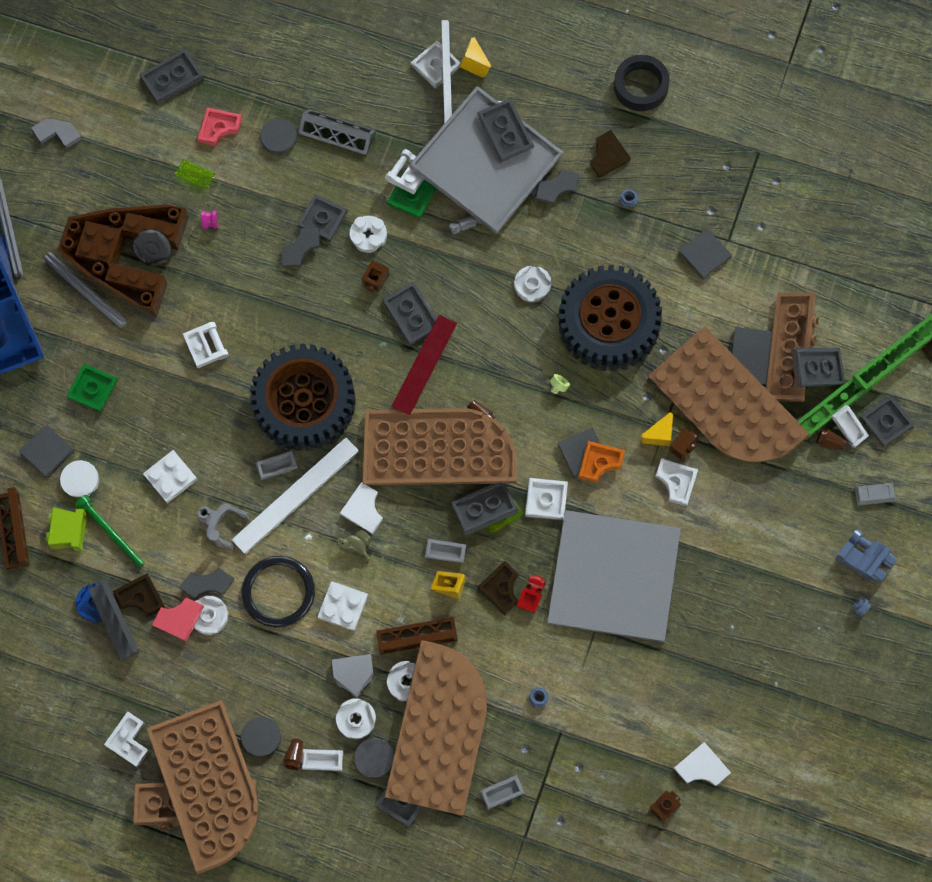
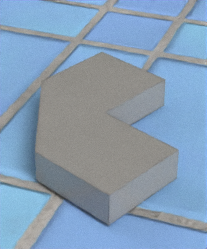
M45 119L31 127L41 144L58 135L64 146L68 148L82 139L70 122Z

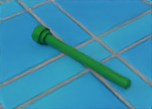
M87 495L82 496L75 503V506L78 509H84L137 567L141 568L144 565V561L92 507V500Z

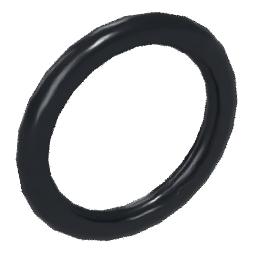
M271 556L259 561L248 571L242 585V601L248 614L255 621L274 628L286 627L301 620L310 610L315 597L314 580L307 567L300 561L287 556ZM274 565H284L296 570L305 584L303 603L296 612L283 618H273L262 614L254 605L251 597V588L256 576L262 570Z

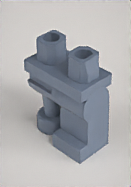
M857 529L840 550L836 560L864 577L867 581L872 579L881 583L887 573L879 568L880 565L883 564L891 569L898 559L890 553L891 549L888 546L885 547L878 541L870 542L863 538V532ZM858 543L865 549L864 553L855 548L854 545Z

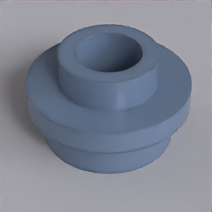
M631 189L623 191L620 195V203L624 207H634L638 202L637 193ZM630 197L632 201H626V198Z
M866 598L857 600L852 606L854 608L853 614L860 617L863 616L871 607L868 603L869 601Z
M534 688L529 694V702L536 708L544 707L548 702V693L543 688ZM541 695L543 699L536 701L535 696Z

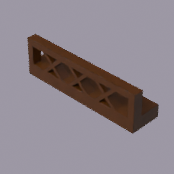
M15 487L8 488V493L0 494V532L7 570L30 565L20 495ZM9 498L10 507L6 510L2 507L1 500ZM8 515L12 517L13 525L10 528L4 525V520ZM11 533L14 534L15 538L13 547L7 543V538ZM15 551L17 552L18 562L10 564L9 557Z
M454 617L376 631L380 655L419 648L421 640L436 644L458 641ZM451 623L452 630L439 631L442 624ZM423 627H429L434 630L431 634H419ZM406 630L414 633L413 637L400 638L401 634ZM391 634L395 639L382 642L381 635Z

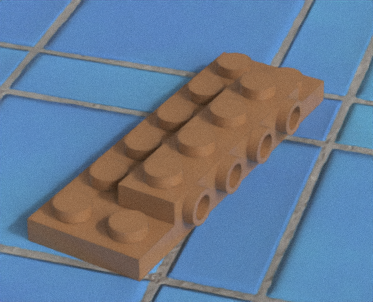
M814 292L777 293L766 389L778 402H804L806 387H796L791 350L794 348H812V346H816L817 337L814 334V328H818L819 320L814 314L816 299Z
M251 779L257 794L256 779ZM166 783L135 784L134 825L155 824L156 827L164 831L171 830V826H179L181 829Z

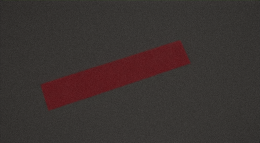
M438 315L391 407L408 415L411 414L457 325L456 322Z

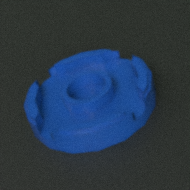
M99 583L83 587L76 598V607L79 615L86 621L93 623L102 622V618L88 589L99 585Z

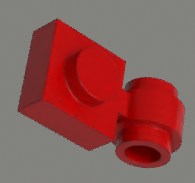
M538 575L530 576L527 584L530 590L523 588L517 603L518 608L536 613L542 598V594L537 592L543 591L546 583L543 577Z

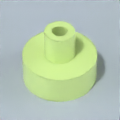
M554 374L550 380L553 386L551 392L557 394L559 391L566 392L570 386V383L558 374Z

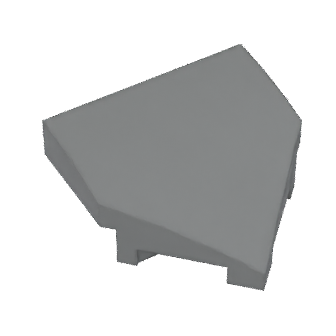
M371 654L332 660L334 681L337 682V686L343 687L352 693V696L358 698L363 688L373 681L372 676L374 673Z

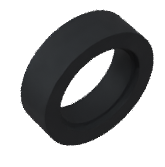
M635 55L625 59L618 66L614 79V91L617 99L625 107L634 111H649L658 107L667 96L669 73L665 65L655 57ZM634 70H648L658 78L659 87L650 96L638 97L631 94L625 88V77Z

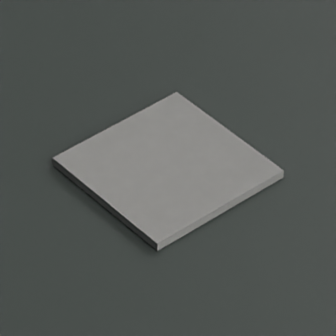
M476 86L410 163L409 168L497 234L564 152L522 121L534 144V148L500 162L477 116V112L499 102Z
M565 510L547 624L664 643L681 528Z

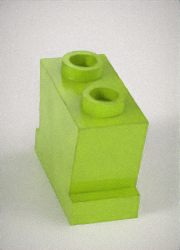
M53 507V512L49 514L50 532L46 534V543H48L51 549L73 548L74 551H83L88 515L84 509H76V512Z

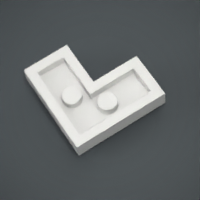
M127 712L104 745L138 768L149 750L134 741V738L145 723Z

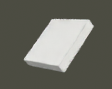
M439 41L434 42L411 62V66L435 89L443 83L442 44ZM450 53V74L452 75L460 68V62Z
M529 478L525 517L564 521L568 482Z

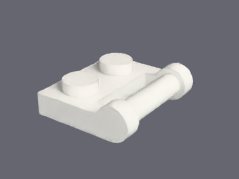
M404 149L400 154V159L393 169L386 174L385 179L414 194L424 178L409 167L401 178L397 177L406 161L411 163L416 158L409 150Z
M215 322L207 323L183 333L197 368L217 360H223L229 356L218 336ZM208 332L217 352L211 353L204 333Z

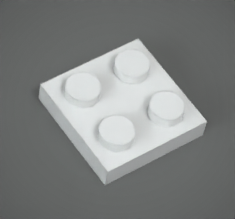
M174 450L143 473L167 504L197 481L196 476Z
M331 581L318 614V619L355 632L368 594Z

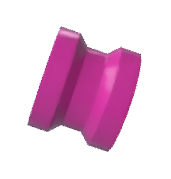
M217 210L211 213L201 211L203 230L209 227L218 229Z

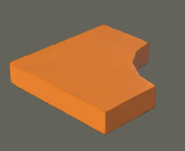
M588 441L578 478L597 483L600 476L605 472L620 470L625 450Z

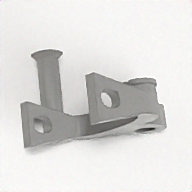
M228 504L221 505L217 511L206 506L200 507L198 517L203 524L208 526V538L218 548L226 547L233 551L234 546L232 543L219 537V532L216 530L217 526L228 512H233L249 520L250 515L248 512Z

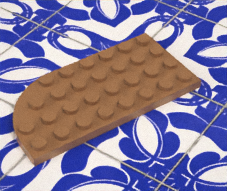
M706 326L700 329L648 375L649 379L718 451L732 459L745 461L746 463L776 460L790 453L809 436V433Z
M467 408L413 409L411 414L408 415L400 410H365L363 484L367 486L517 483V456L513 442L505 428L498 421L485 415L483 412Z
M421 640L384 798L463 816L486 718L487 696L482 678L474 665L454 649Z
M221 700L147 728L197 875L223 865L234 858L249 842L258 819L256 791L224 703Z

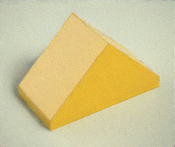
M474 37L471 38L459 67L483 78L487 75L491 65Z
M671 412L641 435L640 441L642 444L670 446L673 414Z
M437 571L430 589L459 600L466 582L465 575Z

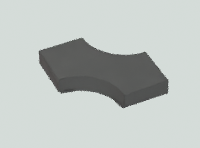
M561 169L555 179L540 181L535 200L553 205L555 199L560 194L566 192L574 193L579 173Z
M300 228L296 241L289 246L282 247V266H301L304 256L312 249L320 247V229Z
M218 567L214 572L207 575H198L191 572L180 585V589L196 600L207 592H216L223 595L235 579Z

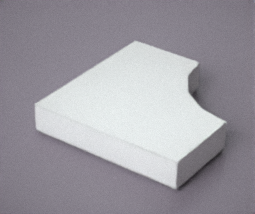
M661 458L655 478L666 485L669 492L668 501L687 507L698 469Z
M361 482L340 512V515L373 535L383 520L375 508V499L378 492Z
M705 742L674 767V770L686 784L694 780H705L716 787L731 774Z

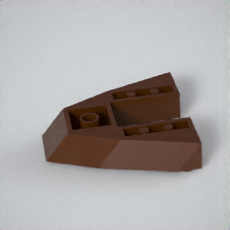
M169 204L111 208L68 217L57 251L88 277L157 317L168 284L165 276L117 265L125 238L135 240L145 230L160 232L168 239L171 249L179 250L189 216L186 208Z

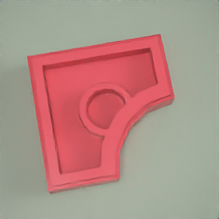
M207 108L198 135V143L216 146L223 136L238 134L243 118L242 115Z
M186 597L175 608L166 609L161 607L152 625L187 642L204 606Z

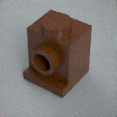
M372 260L362 277L364 288L370 292H374V290L379 292L390 275L389 268Z
M684 428L670 444L669 451L684 462L687 458V453L690 454L695 449V441L698 435L692 430L688 431Z
M666 790L652 804L649 810L664 824L681 806L679 802L681 799L674 791L669 793ZM669 801L671 806L666 808L663 802Z

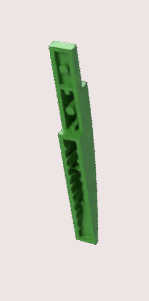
M932 314L799 419L798 422L809 433L806 440L830 422L833 414L845 405L852 406L932 340Z

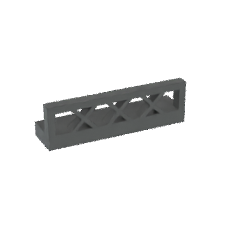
M307 109L302 114L298 134L367 155L376 130ZM306 122L312 123L316 130L313 132L304 130ZM324 127L328 128L332 136L325 137L321 129ZM344 133L350 141L346 143L341 142L337 135ZM356 139L366 140L364 149L357 146L355 143Z
M106 579L100 581L101 584L88 590L118 656L123 661L138 654L139 650Z

